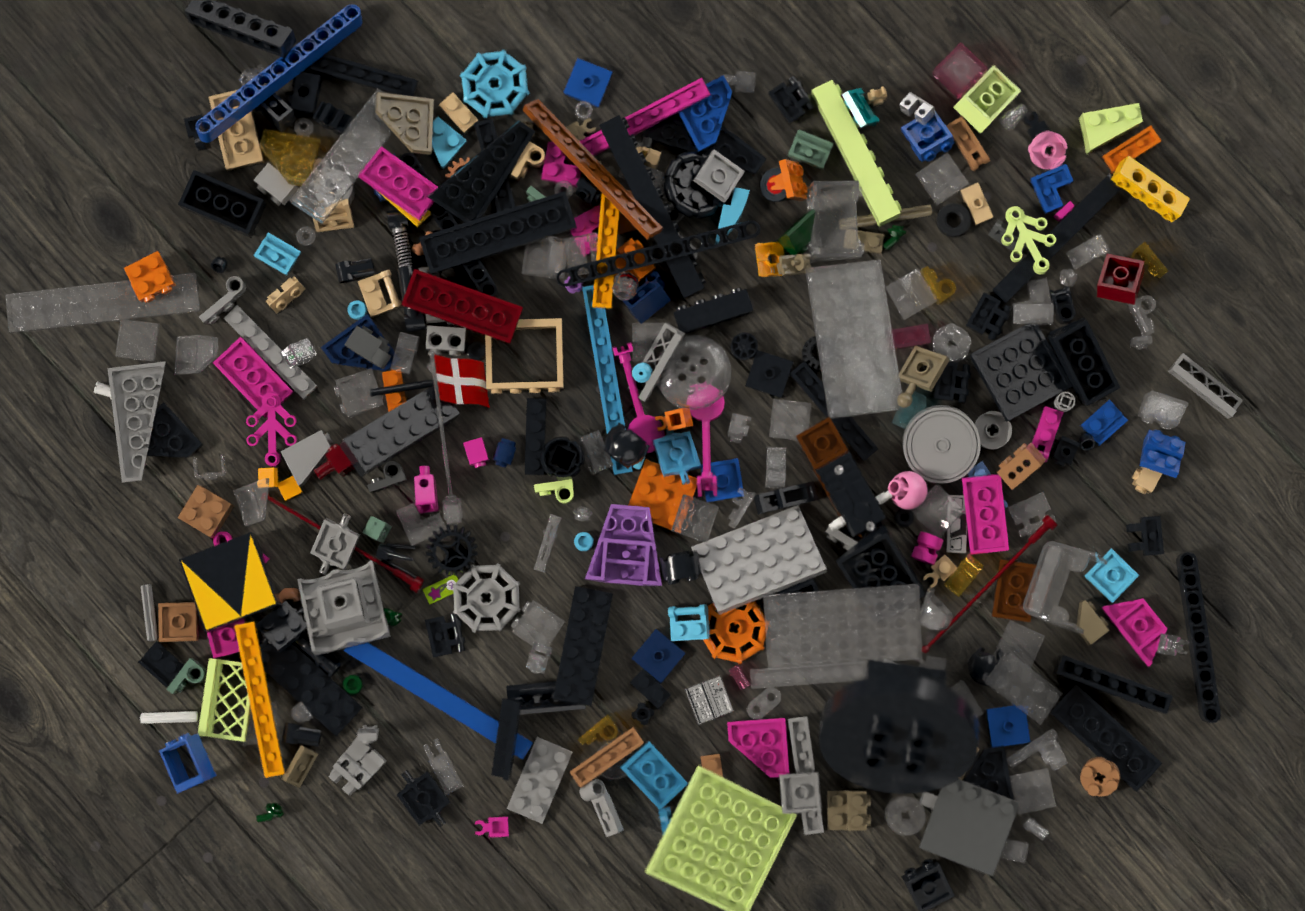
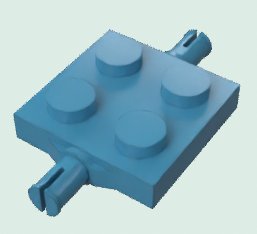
M667 428L665 429L666 436L653 440V446L663 477L680 475L682 484H689L690 480L687 472L701 467L690 431L674 433L673 430L668 431Z

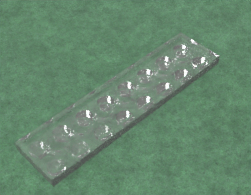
M379 89L375 91L291 199L290 203L321 224L324 223L352 187L379 148L393 134L392 130L375 113L377 92L384 93Z

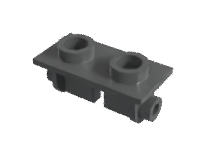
M998 219L988 236L1002 244L1001 238L1005 234L1008 225ZM1015 230L1012 234L1014 237L1012 244L1005 246L1011 251L1014 250L1019 233ZM1009 237L1004 238L1006 242L1011 241Z

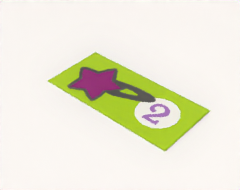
M451 575L422 589L429 605L454 594L452 585L458 581L457 576Z

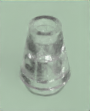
M1020 104L1003 113L999 121L1006 130L1014 129L1025 114L1028 113V110L1023 104Z

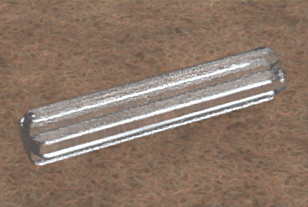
M1050 729L1008 757L1007 763L1009 766L1015 767L1057 739L1056 731Z

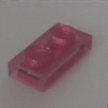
M928 324L889 331L892 349L931 343Z

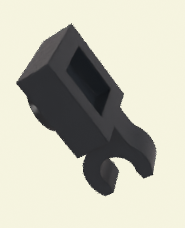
M202 114L184 119L188 138H194L198 151L206 149L205 143L199 139L195 127L197 121L203 117Z

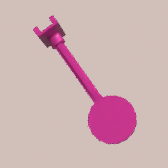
M627 343L628 349L620 346L621 351H617V347L614 346L612 350L615 356H619L620 363H623L637 415L629 424L628 429L636 433L647 443L646 445L650 446L647 453L655 451L653 440L665 436L664 430L658 431L657 427H662L663 425L659 420H655V417L644 414L641 400L638 398L637 385L632 376L630 363L632 361L630 352L633 351L632 343Z
M703 385L691 391L686 403L687 408H690L691 416L702 422L703 472L701 476H697L698 497H702V491H713L714 496H717V476H713L711 472L710 421L715 420L722 414L725 405L724 397L718 389L713 386Z

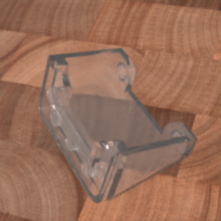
M813 181L807 188V212L811 209L816 211L811 241L809 242L810 262L861 258L862 254H864V243H861L860 239H858L856 205L858 199L862 197V187L859 186V181Z

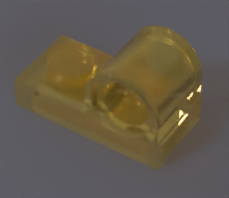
M1145 241L1128 256V258L1134 259L1135 254L1141 255L1145 265L1148 264L1150 273L1155 277L1161 278L1168 272L1167 268Z
M926 266L920 270V275L938 305L945 302L955 293L956 285L952 280L944 279L937 283L936 279L938 277L933 269H929ZM948 285L951 292L948 294L943 293L941 286Z
M968 553L945 582L944 586L960 597L983 569L984 565Z
M608 714L578 738L582 745L585 743L590 745L597 739L595 736L597 733L605 740H612L617 736L618 727ZM607 725L612 726L615 730L614 734L609 737L603 732L604 727Z

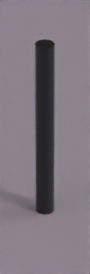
M436 379L370 389V396L429 388L436 384Z

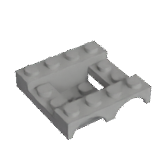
M372 560L356 569H336L320 578L310 580L297 579L310 644L315 656L391 637L382 604L376 568ZM339 598L345 599V604L342 607L335 606V602Z

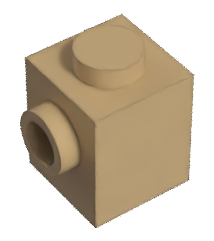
M1144 467L1137 468L1132 476V479H1134L1132 485L1136 486L1135 490L1142 494H1146V492L1148 494L1152 493L1162 473Z

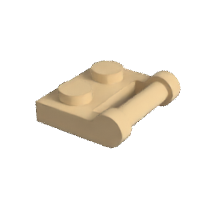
M390 270L358 281L371 318L402 307V301L398 299ZM380 280H384L392 302L388 305L378 282Z

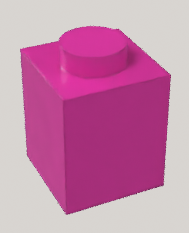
M483 438L464 442L470 466H475V468L485 466L489 458Z

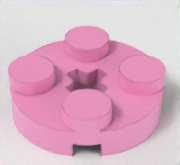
M1051 131L1038 134L1028 147L1032 162L1042 169H1055L1066 158L1067 143L1060 134ZM1046 147H1052L1050 155L1045 154Z

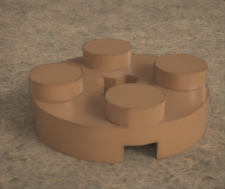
M1092 758L1082 768L1080 775L1081 784L1091 796L1102 797L1110 795L1118 787L1120 780L1119 769L1115 763H1111L1106 758ZM1100 772L1101 775H1105L1103 781L1096 780L1097 773Z

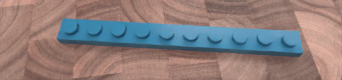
M594 285L582 287L608 434L610 429L618 423L625 426L606 310L604 308L592 307ZM611 458L614 475L633 472L632 466L627 469Z

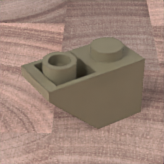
M1082 600L1079 602L1076 630L1087 645H1091L1109 631L1107 628L1108 623L1102 616L1098 617L1095 613L1096 608L1090 601Z

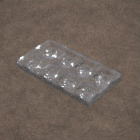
M1009 651L1005 652L985 681L987 685L1040 725L1062 695V692Z

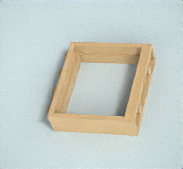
M562 318L519 319L516 330L556 329L557 381L493 383L492 337L485 335L487 391H491V394H502V391L510 390L511 394L522 393L521 390H529V393H541V390L548 389L549 393H554L564 389Z

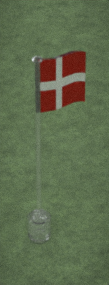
M429 351L428 355H430L449 494L442 501L444 520H446L447 524L452 525L462 522L463 511L461 499L452 494L440 400L454 404H478L489 408L484 363L481 361L447 358L435 355L434 351Z

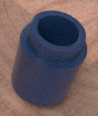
M501 438L493 460L496 461L495 465L506 468L507 465L511 466L516 451L515 442Z

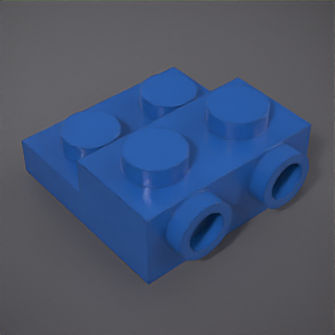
M936 111L935 115L925 126L913 120L901 127L902 133L910 142L912 150L921 162L925 160L927 162L932 161L937 153L949 151L954 144L953 135Z
M1149 430L1143 442L1139 466L1176 478L1179 474L1186 442L1181 441L1178 436L1170 437L1164 435L1160 430Z

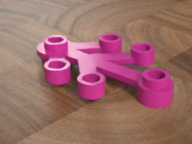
M268 392L262 398V406L253 415L247 417L246 423L250 427L256 426L259 422L258 419L267 411L268 419L254 434L249 435L246 441L248 445L255 446L258 444L259 439L268 431V453L265 455V462L273 467L281 462V455L276 451V431L285 439V443L288 446L297 443V437L276 420V412L285 419L284 423L288 427L294 426L297 423V418L294 415H290L281 406V398L277 393ZM269 398H272L274 400L273 405H270L268 403ZM251 417L255 419V424L249 422ZM289 417L293 418V424L288 423L287 419ZM250 437H255L256 442L251 443ZM288 437H293L294 443H289ZM274 456L275 462H270L269 457Z

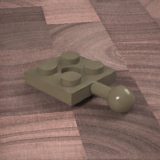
M915 346L897 376L899 381L909 384L905 393H901L898 396V405L902 408L909 407L912 404V395L917 387L931 392L949 362L948 357ZM927 366L925 371L919 372L921 367Z

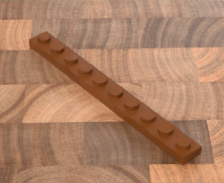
M539 99L524 105L523 111L647 240L661 233L663 227Z

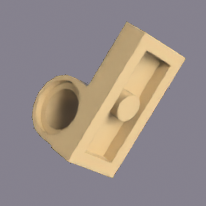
M529 141L519 157L511 177L519 181L520 177L524 178L528 171L527 164L535 168L541 167L545 162L543 149ZM534 153H539L541 159L533 161L531 156Z

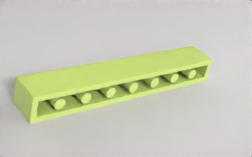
M833 80L812 89L811 95L878 227L883 226L900 217L901 206L897 200L894 201L891 195L893 194L889 183H885L883 180L885 176L881 167L877 168L874 162L876 158L873 151L868 150L866 146L868 143L864 134L859 133L857 129L859 125L855 122L854 117H851L849 113L851 110L840 96L842 91L839 85H835Z

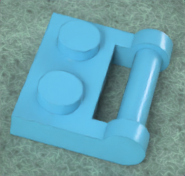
M700 604L699 607L677 608L676 606H670L668 608L671 641L710 639L707 604ZM700 614L701 620L678 621L679 615Z

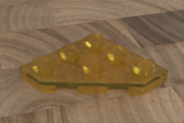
M264 129L260 149L288 184L308 187L321 141L317 138Z

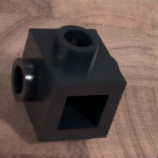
M582 176L577 181L576 186L578 187L575 194L589 205L595 199L598 201L601 198L602 192L586 176Z

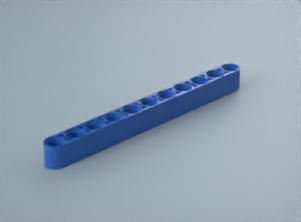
M353 4L346 6L294 46L286 58L280 57L198 120L195 127L199 139L205 143L216 139L362 25L360 8Z
M369 642L344 649L349 655L496 743L499 721ZM519 733L517 734L515 755L524 759L533 742Z

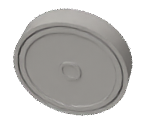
M936 405L921 410L909 421L903 434V452L908 465L915 473L922 476L923 479L933 483H949L964 477L974 467L980 454L981 442L975 424L967 414L952 406Z

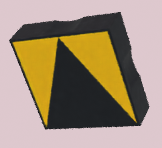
M253 532L179 559L203 628L207 633L234 624L242 618L257 615L282 605L273 580L267 572L265 558L258 539Z

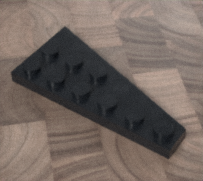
M679 113L647 128L642 134V137H649L652 141L685 152L695 151L696 154H701L702 152L710 155L712 150H716L745 172L754 175L767 160L766 157L723 125L721 126L716 144L698 152Z

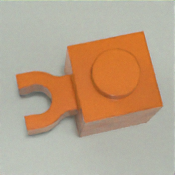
M689 407L664 412L665 416L655 417V420H662L664 423L662 427H657L658 431L667 428L668 431L693 426Z

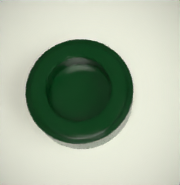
M357 675L347 676L343 682L344 690L349 694L359 693L363 688L362 679Z

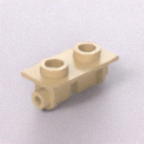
M295 276L292 279L289 278L281 285V288L284 290L282 293L276 289L267 297V304L276 314L285 309L292 300L299 297L305 290Z

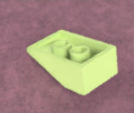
M993 65L953 108L976 130L982 133L1021 90Z

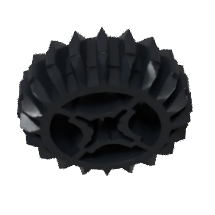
M446 524L447 530H443V527L440 526L439 534L437 531H433L435 538L428 537L432 544H426V548L431 549L426 551V556H431L428 562L433 563V569L439 567V573L446 569L447 576H449L450 571H453L454 576H456V570L460 569V572L464 573V566L468 569L471 568L468 562H475V559L471 556H477V551L473 549L478 548V545L473 543L476 540L474 536L469 537L471 531L468 530L464 533V526L458 530L457 524H454L453 529L450 528L449 524ZM447 536H455L449 542H445L442 540ZM461 538L467 543V553L458 548ZM437 546L445 552L443 561L436 555ZM454 546L456 551L449 553L447 548ZM453 558H462V560L457 563L448 564V562L450 563V561Z

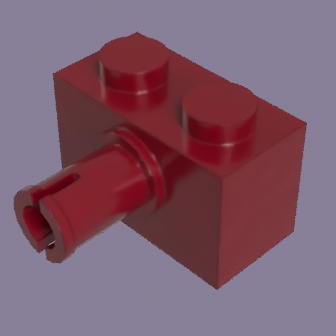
M336 443L325 454L328 461L314 469V472L321 480L334 470L341 476H344L355 468L340 445Z

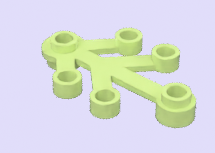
M1010 207L1005 214L1008 226L1001 238L1002 244L1005 246L1012 244L1014 240L1012 234L1015 227H1017L1019 236L1015 248L1010 254V259L1013 262L1021 260L1023 256L1022 249L1025 243L1035 261L1033 270L1037 274H1045L1050 266L1049 261L1042 258L1033 240L1044 243L1047 247H1052L1056 242V237L1053 234L1043 235L1031 231L1024 225L1025 223L1035 226L1037 230H1044L1047 226L1045 218L1040 217L1036 219L1025 215L1020 207ZM1012 213H1017L1019 217H1013ZM1038 222H1043L1044 226H1039ZM1009 237L1011 241L1006 242L1004 238ZM1047 238H1051L1053 243H1049ZM1017 253L1019 258H1014L1013 254ZM1039 262H1043L1045 267H1040Z

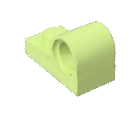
M572 479L534 485L535 493H539L540 496L551 495V491H555L557 500L562 504H568L574 498ZM564 489L570 491V497L566 500L561 499L559 496L560 491Z

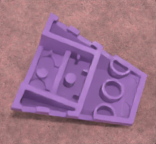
M610 505L585 577L586 580L636 586H662L649 507Z

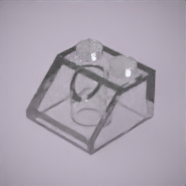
M550 236L526 244L521 274L556 279L557 273L565 269L569 241ZM565 272L560 274V279L564 278Z
M1151 390L1144 394L1137 416L1142 417L1144 422L1153 424L1154 421L1160 423V427L1171 430V428L1178 426L1188 402Z

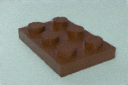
M999 560L998 572L1009 562L1008 560ZM1013 562L996 581L991 617L1031 622L1039 565Z

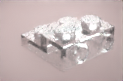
M372 368L335 380L336 386H333L337 397H341L343 403L339 405L342 414H347L348 418L384 405L381 395L370 396V389L378 388Z
M533 600L531 603L527 601L522 609L524 612L521 619L517 617L511 625L513 628L512 633L542 653H545L566 621Z

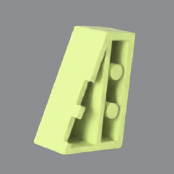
M1139 103L1083 113L1079 120L1086 155L1138 127L1143 122Z

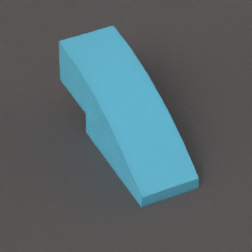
M734 188L731 206L723 204L718 229L737 224L746 206L750 190ZM734 228L729 229L727 236ZM718 234L716 236L715 244H717L720 240Z

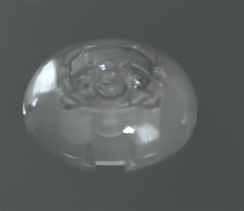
M697 334L685 335L658 378L657 386L665 398L677 407L689 408L690 410L709 407L721 399L729 387L731 380L730 360L725 350L713 339ZM664 348L660 352L658 358L662 357L663 353L665 352ZM687 356L689 361L684 363L681 361V357ZM705 358L708 360V363L706 365L700 364V360ZM692 367H695L696 371L692 372L690 371V369ZM685 374L687 378L684 381H680L678 376ZM700 376L706 379L702 384L697 381Z

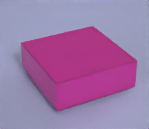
M1069 201L1055 214L1054 218L1060 222L1075 205Z

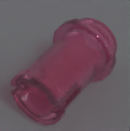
M738 664L729 669V675L734 678L739 689L742 690L748 687L750 682L742 671L743 667H740Z

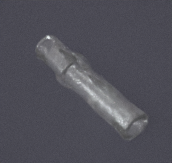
M550 514L546 530H543L542 533L544 537L535 567L533 568L534 570L545 573L554 540L558 537L556 533L562 517Z

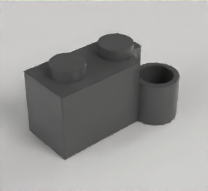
M364 325L362 328L356 326L344 345L375 366L384 369L391 358L388 354L391 349L387 345L389 341L381 336L378 338L371 335L373 331Z

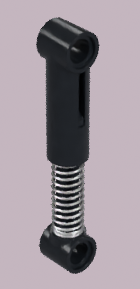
M399 210L387 211L389 229L392 230L394 235V242H396L394 245H396L397 261L399 262L398 265H400L397 268V274L403 301L416 266L411 263L412 259L410 258L412 256H410V246H408L410 243H408V236H406L408 234L406 233L407 228L409 227L408 218ZM403 306L407 332L426 329L424 313Z

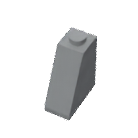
M320 430L281 451L298 486L305 485L314 473V469H317L326 458L325 454L328 453V449L331 447V443H333L328 432L324 433V431Z

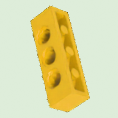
M1127 156L1119 163L1111 177V180L1118 187L1128 191L1134 198L1139 199L1148 208L1155 210L1165 220L1173 222L1182 215L1190 200L1186 195L1130 156Z

